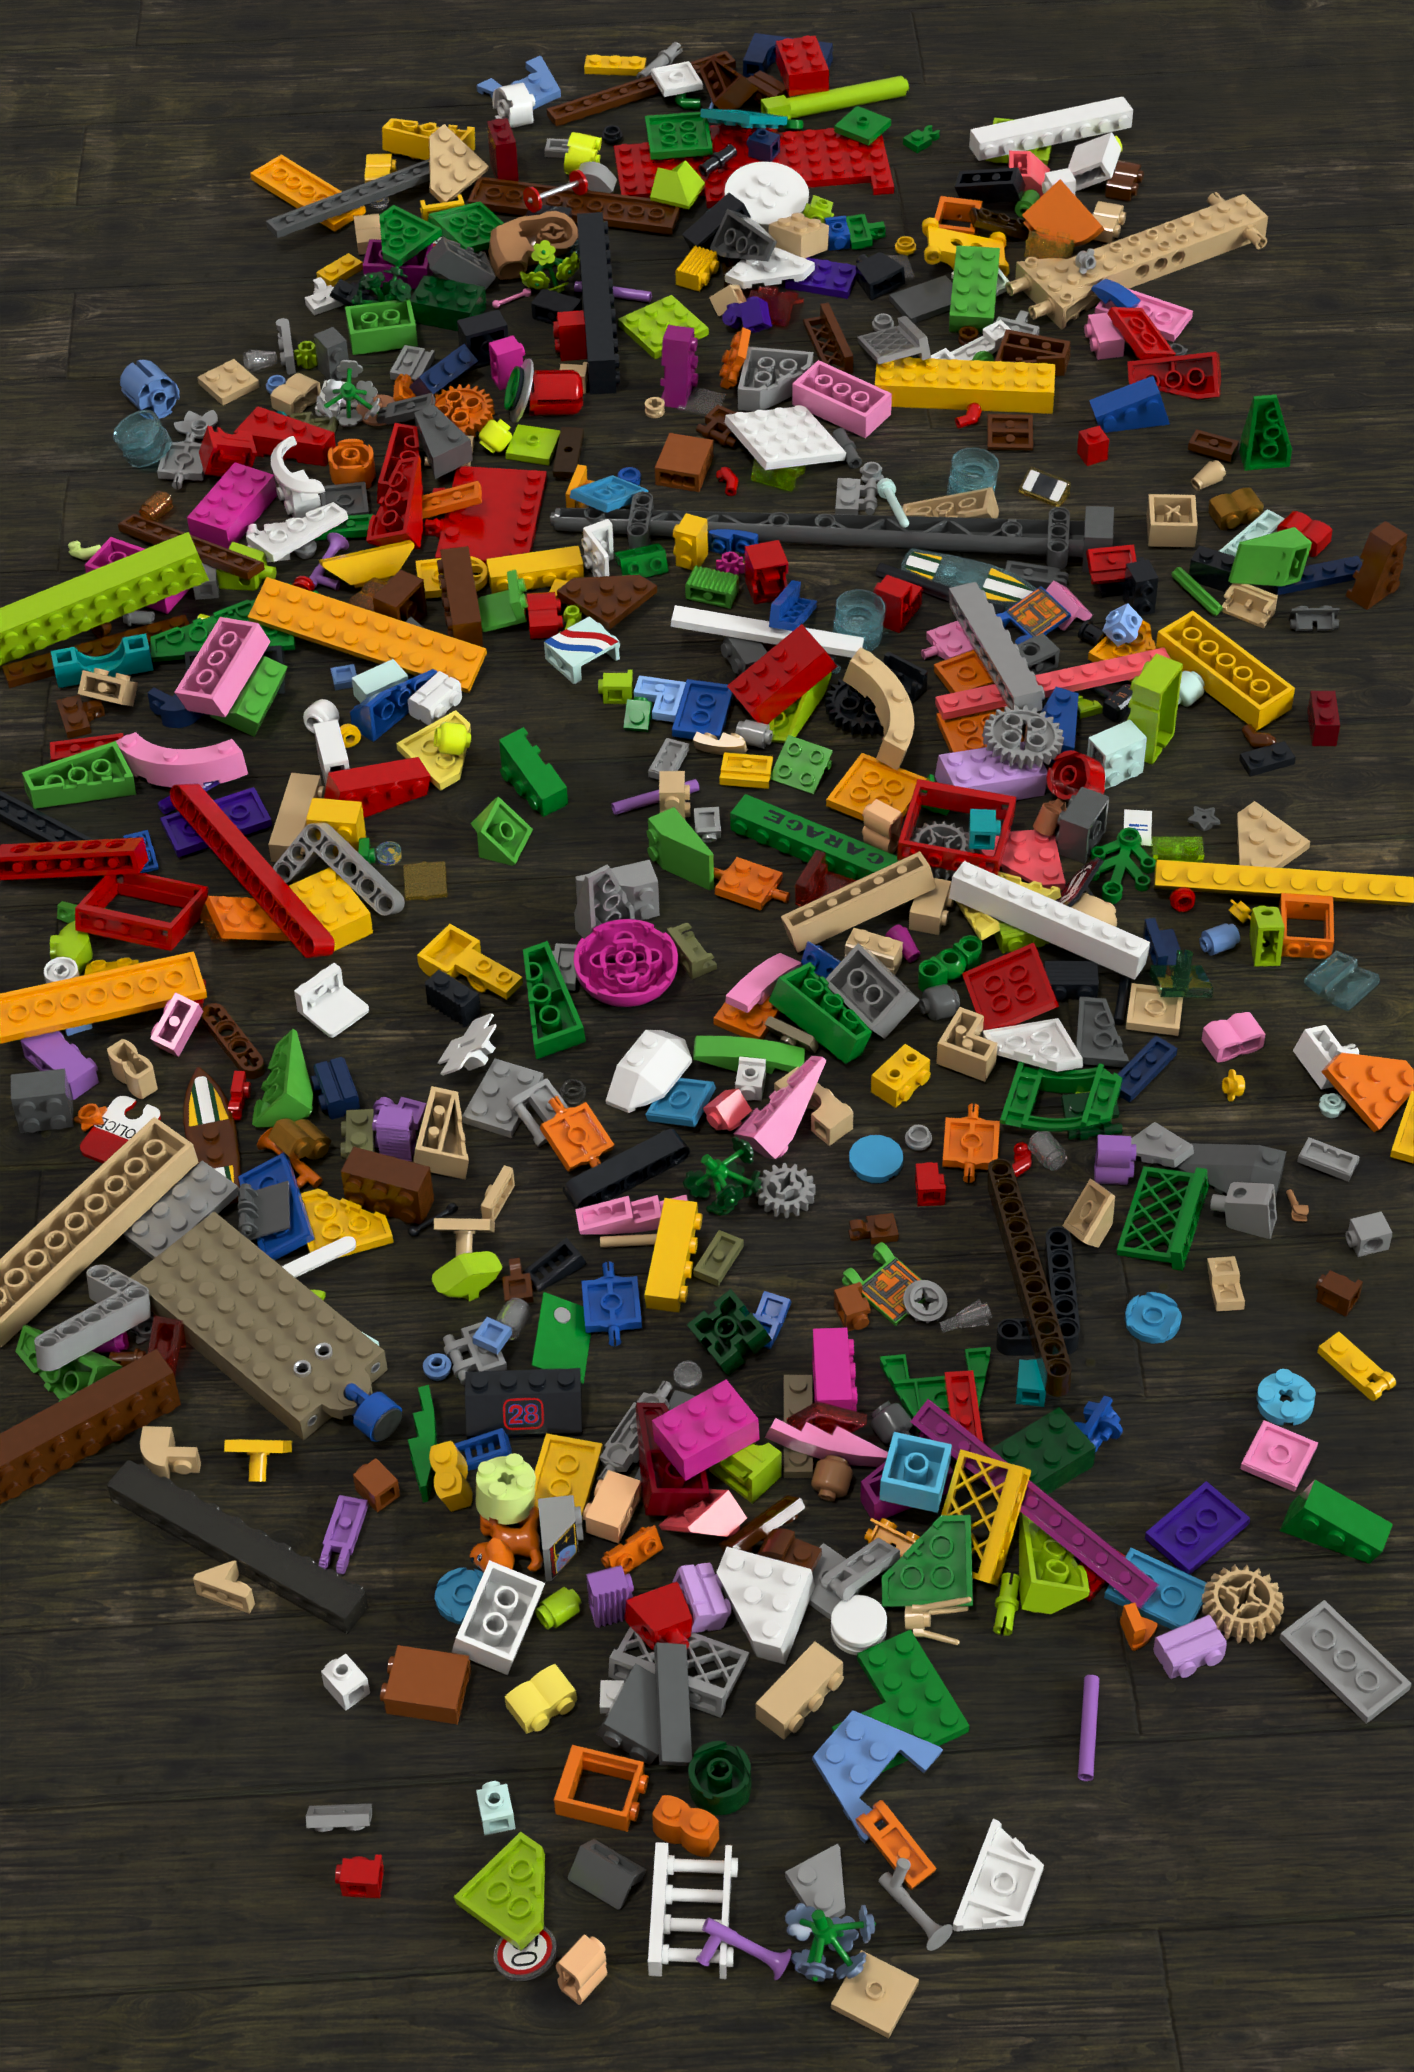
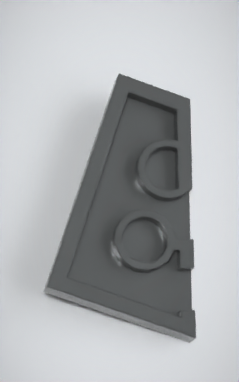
M1079 998L1076 1048L1083 1058V1064L1098 1065L1101 1063L1104 1066L1124 1068L1129 1063L1127 1054L1124 1053L1122 1040L1117 1034L1112 1013L1107 1000L1104 998Z

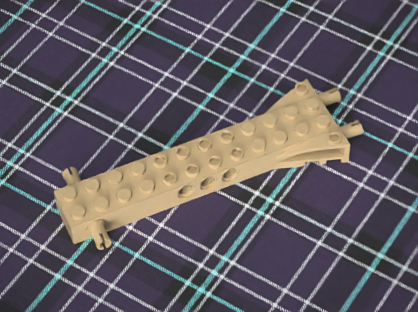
M1215 192L1208 197L1207 202L1211 205L1210 207L1093 249L1096 266L1094 269L1087 270L1085 274L1079 272V268L1075 264L1076 256L1069 259H1037L1035 257H1028L1025 261L1016 262L1015 280L1007 282L1005 288L1010 296L1024 291L1035 303V305L1029 306L1031 318L1033 317L1035 320L1047 315L1062 330L1066 327V322L1070 319L1076 320L1082 310L1088 311L1101 301L1091 288L1104 279L1112 280L1129 289L1250 243L1257 249L1265 247L1267 244L1266 229L1268 216L1244 194L1225 201Z

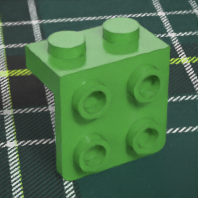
M516 570L507 572L509 590L478 598L482 632L527 622L526 608H528V602L524 594L526 592V585L523 578L519 579Z

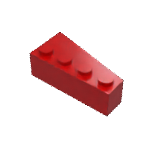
M394 424L378 481L377 503L381 497H385L388 491V481L398 460L416 456L420 457L417 426Z

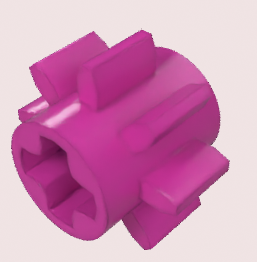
M726 552L722 554V560H716V569L720 572H729L738 576L739 573H745L743 557H739L735 552Z

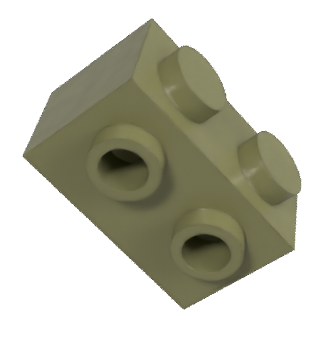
M373 1109L346 1110V1121H341L342 1138L346 1137V1141L341 1142L342 1159L347 1160L353 1146L376 1152V1131L372 1129Z

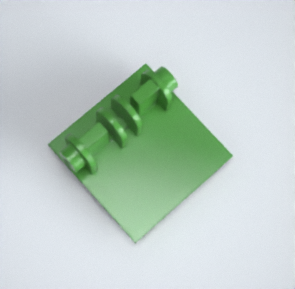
M788 735L772 770L770 780L814 795L825 769L830 770L832 766V761L829 759L833 750Z

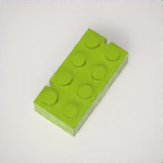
M1157 653L1150 662L1147 661L1144 664L1142 673L1139 677L1135 676L1131 683L1130 690L1133 693L1128 705L1131 711L1127 719H1130L1147 737L1144 762L1153 765L1161 754L1162 749L1166 747L1174 736L1183 668L1182 663Z

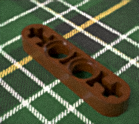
M217 1003L206 1005L202 1009V1020L206 1029L237 1069L245 1071L246 1078L256 1079L261 1077L265 1072L264 1060L261 1054L222 1005ZM211 1015H214L215 1017H218V1018H219V1022L217 1023V1022H216V1019H215L213 1016H211ZM226 1029L234 1031L229 1036L220 1035ZM237 1046L246 1047V1049L240 1053L232 1051ZM248 1059L250 1060V1063H251L254 1067H252L251 1065L248 1066V1063H247V1060H248Z

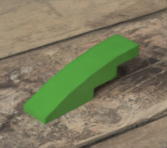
M696 1036L693 1060L737 1072L739 1057L766 1059V1073L772 1074L775 1068L791 1072L796 1067H801L804 1064L805 1048L746 1037Z

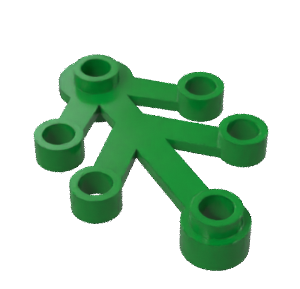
M1134 828L1122 829L1117 835V840L1103 846H1095L1091 850V860L1100 857L1104 861L1091 881L1098 880L1100 873L1114 868L1111 881L1104 883L1102 887V898L1105 902L1116 904L1121 900L1123 892L1121 882L1125 869L1135 880L1134 887L1136 890L1144 892L1150 888V878L1143 873H1153L1156 861L1154 858L1149 857L1140 846L1142 838ZM1120 850L1119 855L1106 859V854ZM1131 852L1141 861L1140 869L1129 857Z

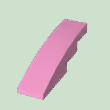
M782 953L765 960L732 988L726 995V1003L749 1013L757 1003L762 1005L772 994L779 977L801 967L802 962Z
M658 1195L631 1202L629 1196L575 1209L580 1234L609 1235L658 1230L664 1200L659 1201ZM687 1195L671 1198L688 1201Z
M775 1418L765 1438L791 1450L819 1459H825L828 1455L838 1456L847 1460L848 1465L879 1467L884 1463L888 1452L839 1426L835 1428L832 1434H829L806 1422L800 1431Z

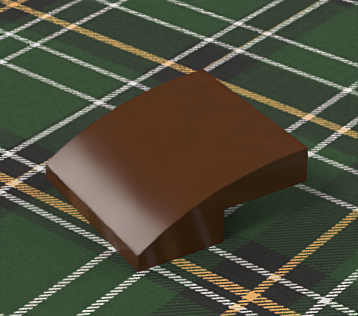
M988 414L987 450L1033 451V415Z

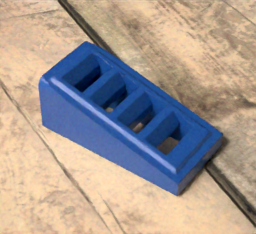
M503 1428L454 1444L460 1452L465 1451L468 1470L478 1469L481 1462L512 1454L509 1437ZM500 1445L501 1449L496 1450V1446ZM488 1447L489 1452L485 1453L484 1448ZM476 1449L478 1456L473 1457L472 1450Z

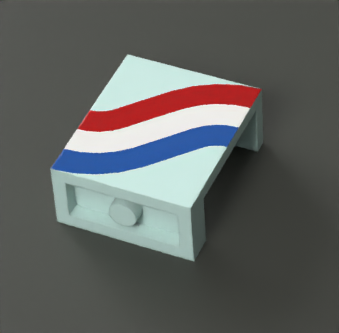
M590 616L544 641L545 659L573 684L582 680L581 666L598 656L607 653L615 661L620 659V643L614 635L609 634L600 623H597Z

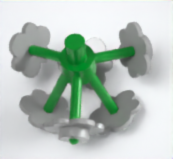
M340 361L337 371L340 372L342 377L347 378L346 382L343 384L342 381L328 379L326 387L322 389L323 394H325V401L318 395L316 407L321 415H327L330 419L333 414L329 407L335 403L340 404L343 398L346 401V409H342L340 414L336 415V419L341 426H356L357 422L362 421V415L358 414L357 410H351V401L355 399L359 405H364L369 409L364 417L367 420L369 416L374 417L379 413L380 406L378 404L380 399L377 398L374 401L373 398L377 396L378 391L373 387L371 381H358L356 388L351 383V377H358V374L363 372V367L358 365L357 361Z

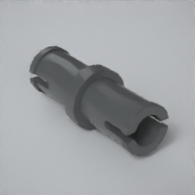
M844 428L836 429L832 433V437L845 450V460L849 468H858L862 464V459L856 451L855 443L849 439Z

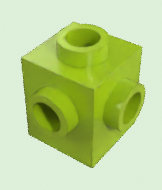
M813 195L811 203H806L802 214L809 219H819L821 223L825 224V218L834 217V213L831 212L833 202Z

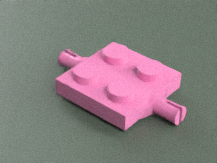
M955 621L927 631L926 638L932 647L922 649L921 655L924 660L935 655L947 660L972 651L974 648L959 622Z

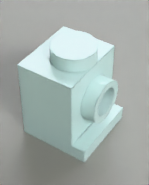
M490 1781L485 1783L482 1789L476 1790L484 1835L515 1829L514 1814L507 1784L500 1785L497 1781Z

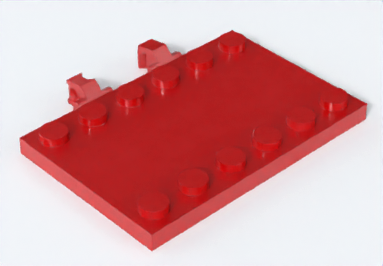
M470 466L456 468L452 487L479 481L482 487V503L447 512L445 518L441 520L437 518L425 520V535L440 537L435 559L441 558L440 550L466 546H469L470 556L482 560L486 566V559L531 553L547 482V471ZM433 488L432 493L445 490V488Z

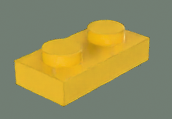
M348 253L317 271V278L321 277L327 286L332 285L334 287L340 279L346 280L363 270V262Z

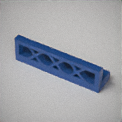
M792 580L772 602L769 627L794 631L801 624H804L817 608L816 600L799 598L800 581Z

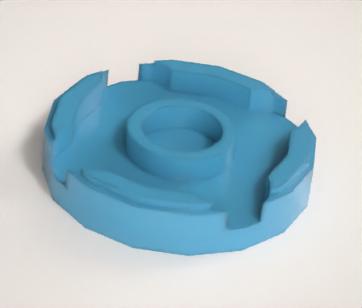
M869 1135L860 1138L853 1144L849 1152V1166L861 1180L870 1183H883L900 1173L903 1166V1151L899 1144L889 1137Z
M1147 1292L1146 1295L1133 1297L1127 1304L1124 1319L1126 1328L1132 1336L1143 1342L1154 1344L1164 1343L1178 1333L1182 1315L1181 1311L1177 1308V1303L1170 1297L1161 1293Z
M467 1567L457 1568L447 1572L439 1580L435 1591V1604L439 1613L446 1620L462 1624L484 1574L482 1571L474 1569V1571L467 1570Z

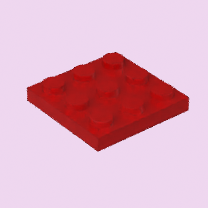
M1034 943L962 973L976 1013L984 1016L983 1030L1014 1026L1059 1007Z

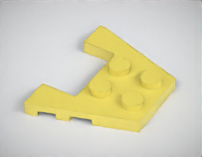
M1003 872L998 874V876L1050 899L1057 900L1061 897L1060 888L1052 886L1051 889L1042 887L1040 882L1025 883L1021 881V877ZM956 901L980 940H984L1000 931L999 922L991 916Z

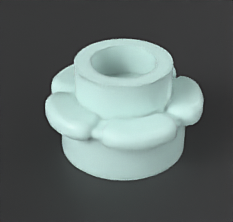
M1330 1093L1324 1094L1320 1098L1319 1107L1324 1116L1336 1118L1345 1110L1346 1103L1342 1101L1340 1095Z

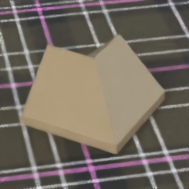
M1089 1179L1065 1220L1063 1227L1082 1242L1099 1248L1113 1224L1115 1195L1096 1181Z

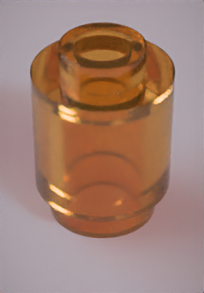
M156 491L141 505L139 510L140 516L158 522L173 508L171 496L166 492Z

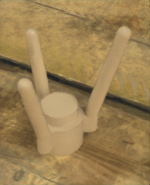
M965 1597L923 1605L905 1606V1629L913 1630L915 1637H926L958 1645V1639L924 1629L931 1626V1615L968 1611L969 1607L951 1606L970 1603L972 1598Z

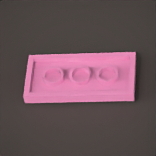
M1128 289L1141 300L1135 308H1142L1165 340L1174 342L1192 319V310ZM1101 300L1095 307V314L1107 313L1111 307L1117 306L1112 301L1105 304Z

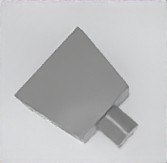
M1233 1182L1230 1184L1227 1196L1213 1194L1211 1210L1225 1212L1226 1226L1230 1229L1271 1239L1277 1220L1274 1184Z

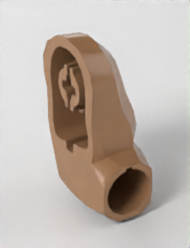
M558 211L519 217L497 226L491 231L488 251L490 263L496 276L499 279L520 278L521 275L519 273L521 271L525 273L528 266L539 264V261H534L531 255L535 251L534 245L540 244L543 240L549 241L550 245L555 247V257L564 255L572 249L576 242L578 228L570 217Z

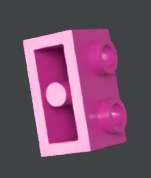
M514 336L489 343L491 377L500 391L506 389L514 367H521L523 364L525 350L522 343H518Z

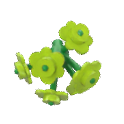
M543 240L540 244H535L533 247L535 251L531 255L532 259L539 261L534 272L526 274L521 271L519 274L526 287L531 289H547L550 279L543 273V268H548L554 287L548 290L557 291L561 294V291L565 290L564 286L569 284V282L559 285L557 279L567 281L569 277H572L578 271L580 259H578L576 252H573L570 258H555V247L551 246L549 241ZM554 264L558 266V272L556 273V276L552 269V266H554Z

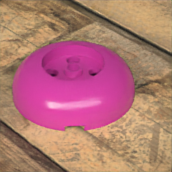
M635 919L613 920L596 926L590 935L579 941L574 952V969L583 989L596 1000L617 1007L639 1006L658 998L671 985L678 967L677 948L671 937L666 932L663 934L655 929L654 924Z

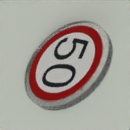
M544 1927L520 1951L501 1937L494 1949V1963L497 1970L502 1976L513 1981H527L542 1975L555 1961L557 1955L556 1939L553 1933Z

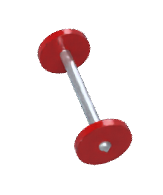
M577 169L570 173V183L539 194L536 188L532 186L527 187L523 192L524 203L529 211L535 213L541 210L543 198L572 188L577 195H584L588 191L587 178L582 171Z

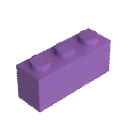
M60 1031L20 1040L25 1058L40 1071L65 1068L73 1100L99 1083L96 1073L98 1068L91 1058L86 1059L75 1044H69Z

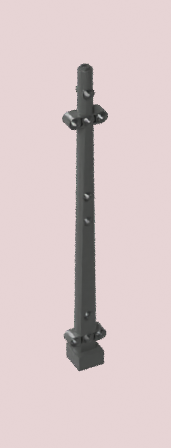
M643 491L633 496L631 509H615L605 513L591 506L587 508H556L555 512H551L550 519L551 526H555V531L583 532L584 527L609 519L613 526V534L628 535L629 549L650 545L651 536L673 537L675 525H679L687 513L708 519V533L710 530L716 529L747 531L758 534V541L761 542L779 540L780 543L1047 556V566L1059 568L1060 570L1067 566L1068 557L1083 558L1082 573H1089L1086 551L1094 548L1112 547L1114 507L1086 506L1085 521H1070V512L1063 507L1051 509L1049 520L906 516L909 520V525L903 528L896 516L654 510L653 496Z

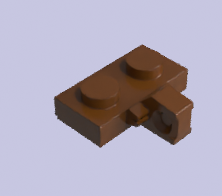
M80 694L56 700L63 726L69 739L91 734L89 722L95 718L105 716L101 700L82 703Z

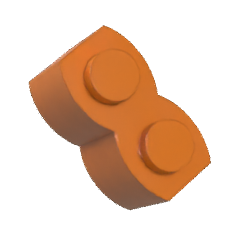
M662 1795L652 1813L654 1833L668 1843L682 1844L688 1852L696 1856L709 1857L719 1840L718 1819L706 1810L690 1808L686 1802L677 1797Z

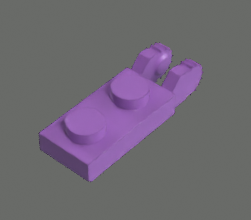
M339 1495L322 1543L323 1550L319 1559V1570L326 1571L330 1565L332 1552H338L340 1556L336 1564V1572L338 1574L345 1573L349 1564V1557L353 1554L369 1506L368 1500Z

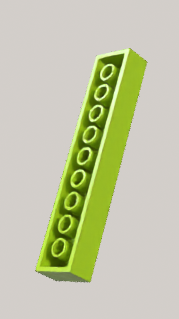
M189 532L0 608V666L209 581Z

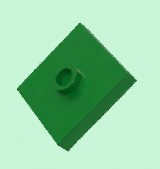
M856 106L834 126V132L869 146L891 126V119Z

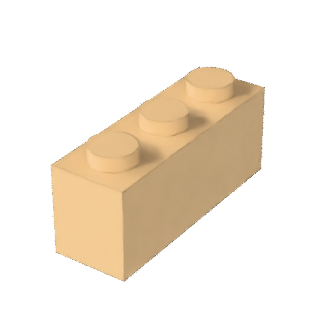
M814 1642L756 1702V1719L782 1739H785L791 1732H797L803 1725L805 1717L811 1711L815 1712L820 1708L830 1690L835 1691L841 1685L844 1679L843 1662L817 1642Z

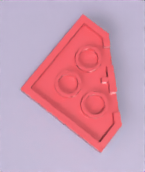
M1035 829L1011 831L1001 863L1002 871L1021 877L1029 883L1033 881L1040 882L1042 887L1051 889L1052 886L1058 887L1060 890L1065 888V879L1055 835L1047 836ZM999 836L995 837L994 850L980 849V854L994 856Z

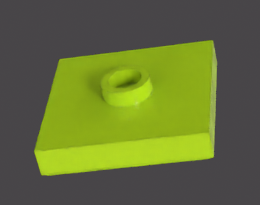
M518 424L506 450V459L550 465L558 446L560 430Z

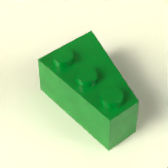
M523 727L499 739L500 773L506 782L509 781L514 786L517 794L523 796L528 801L533 810H537L545 817L568 805L567 786L550 763L544 764L538 755L541 753V750L537 745L531 746L526 738L528 732Z

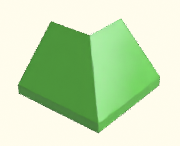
M499 797L495 798L471 823L477 832L479 857L511 866L516 864L533 830Z

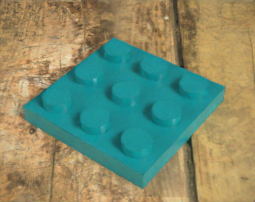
M701 109L700 115L702 118H709V123H724V125L731 126L741 125L744 128L778 129V125H787L788 118L787 116L730 109Z

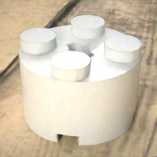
M524 83L502 86L494 90L492 104L493 109L497 108L498 115L495 116L496 119L508 118L511 128L533 123L535 98L533 94H529Z

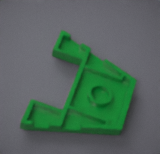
M990 1347L965 1349L964 1354L967 1371L973 1370L978 1408L980 1407L990 1361ZM905 1354L880 1356V1367L911 1419H913L927 1399H930L949 1414L944 1376L910 1379Z

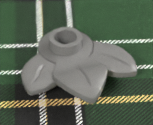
M214 410L208 411L203 416L188 411L184 421L175 422L174 427L180 433L187 434V432H190L191 435V432H194L196 439H203L207 426L213 427L216 425L218 417Z

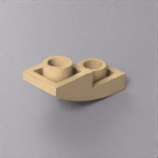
M696 732L693 739L695 749L712 754L724 755V752L746 754L748 750L744 738L736 733L729 735L723 732L720 740H718L713 734Z

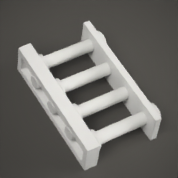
M656 1843L648 1952L649 1976H662V1964H669V1961L698 1962L696 1957L702 1951V1949L669 1948V1944H664V1934H670L671 1931L704 1932L702 1927L706 1919L671 1918V1914H666V1904H672V1901L723 1903L722 1920H713L729 1928L731 1877L738 1876V1858H732V1845H725V1861L675 1859V1855H669L668 1843ZM674 1872L724 1874L723 1890L673 1888V1885H667L668 1875H674ZM721 1941L720 1950H716L710 1960V1963H719L720 1979H726L727 1967H733L734 1947H728L727 1943Z

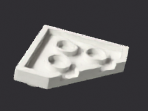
M775 247L768 262L740 260L725 274V282L739 285L740 288L746 289L752 288V284L764 283V286L782 284V280L794 279V282L803 281L815 270V263Z
M1059 1018L982 1031L983 1038L997 1043V1055L1056 1072L1083 1068V1058Z

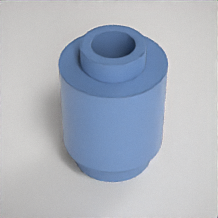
M1224 923L1203 931L1199 943L1202 950L1212 956L1234 948L1240 942V934L1234 924L1228 925Z

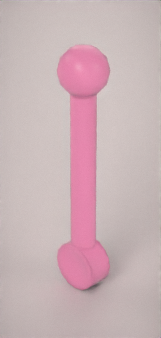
M525 288L523 292L500 301L494 300L492 306L498 309L500 305L523 296L529 297L531 296V289Z

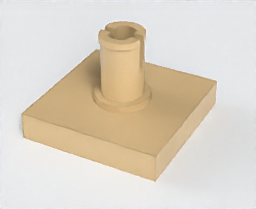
M434 1218V1230L456 1234V1256L463 1253H472L473 1234L495 1233V1222L491 1219Z

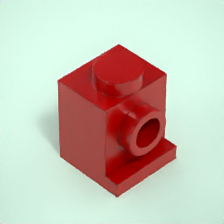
M926 1162L916 1164L915 1188L917 1206L945 1205L946 1186L944 1184V1174H939L938 1163Z
M375 1854L374 1860L361 1856H356L352 1859L343 1858L342 1864H337L335 1883L340 1884L342 1896L380 1899L384 1875L382 1855Z

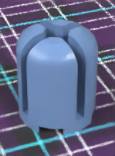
M138 360L136 365L131 363L124 369L121 375L120 386L124 396L146 416L153 417L154 419L164 418L172 413V407L175 405L176 400L180 399L177 384L151 361Z

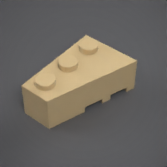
M431 1086L413 1162L429 1166L431 1173L466 1180L469 1159L466 1153L458 1092Z

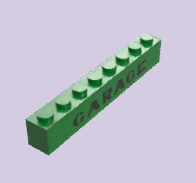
M747 794L742 797L730 812L731 831L854 882L899 861L897 856Z

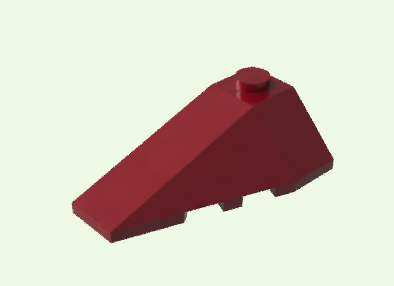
M636 1402L641 1488L645 1514L675 1516L709 1497L710 1492L706 1470L685 1481L654 1441L652 1420L668 1412V1407L665 1403Z

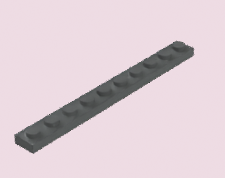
M429 159L266 220L267 228L277 238L284 237L292 232L305 229L313 224L323 222L334 216H339L342 213L430 181Z

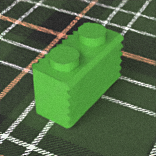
M696 565L685 584L686 599L731 609L739 593V576Z

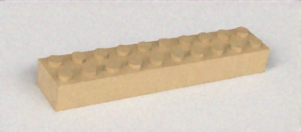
M153 1117L0 1259V1348L199 1163L191 1142L156 1117Z

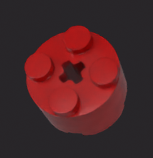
M1074 750L1065 751L1054 759L1055 763L1052 768L1049 767L1048 788L1055 796L1069 802L1073 794L1076 795L1081 787L1101 794L1105 792L1104 769L1100 761Z

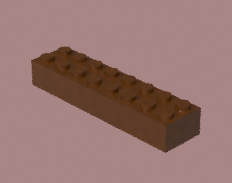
M156 1349L0 1433V1504L18 1497L23 1491L36 1484L45 1482L52 1475L70 1468L74 1463L87 1456L96 1454L103 1447L121 1440L125 1435L138 1428L147 1426L154 1419L163 1414H168L180 1406L181 1402L174 1372L159 1351Z

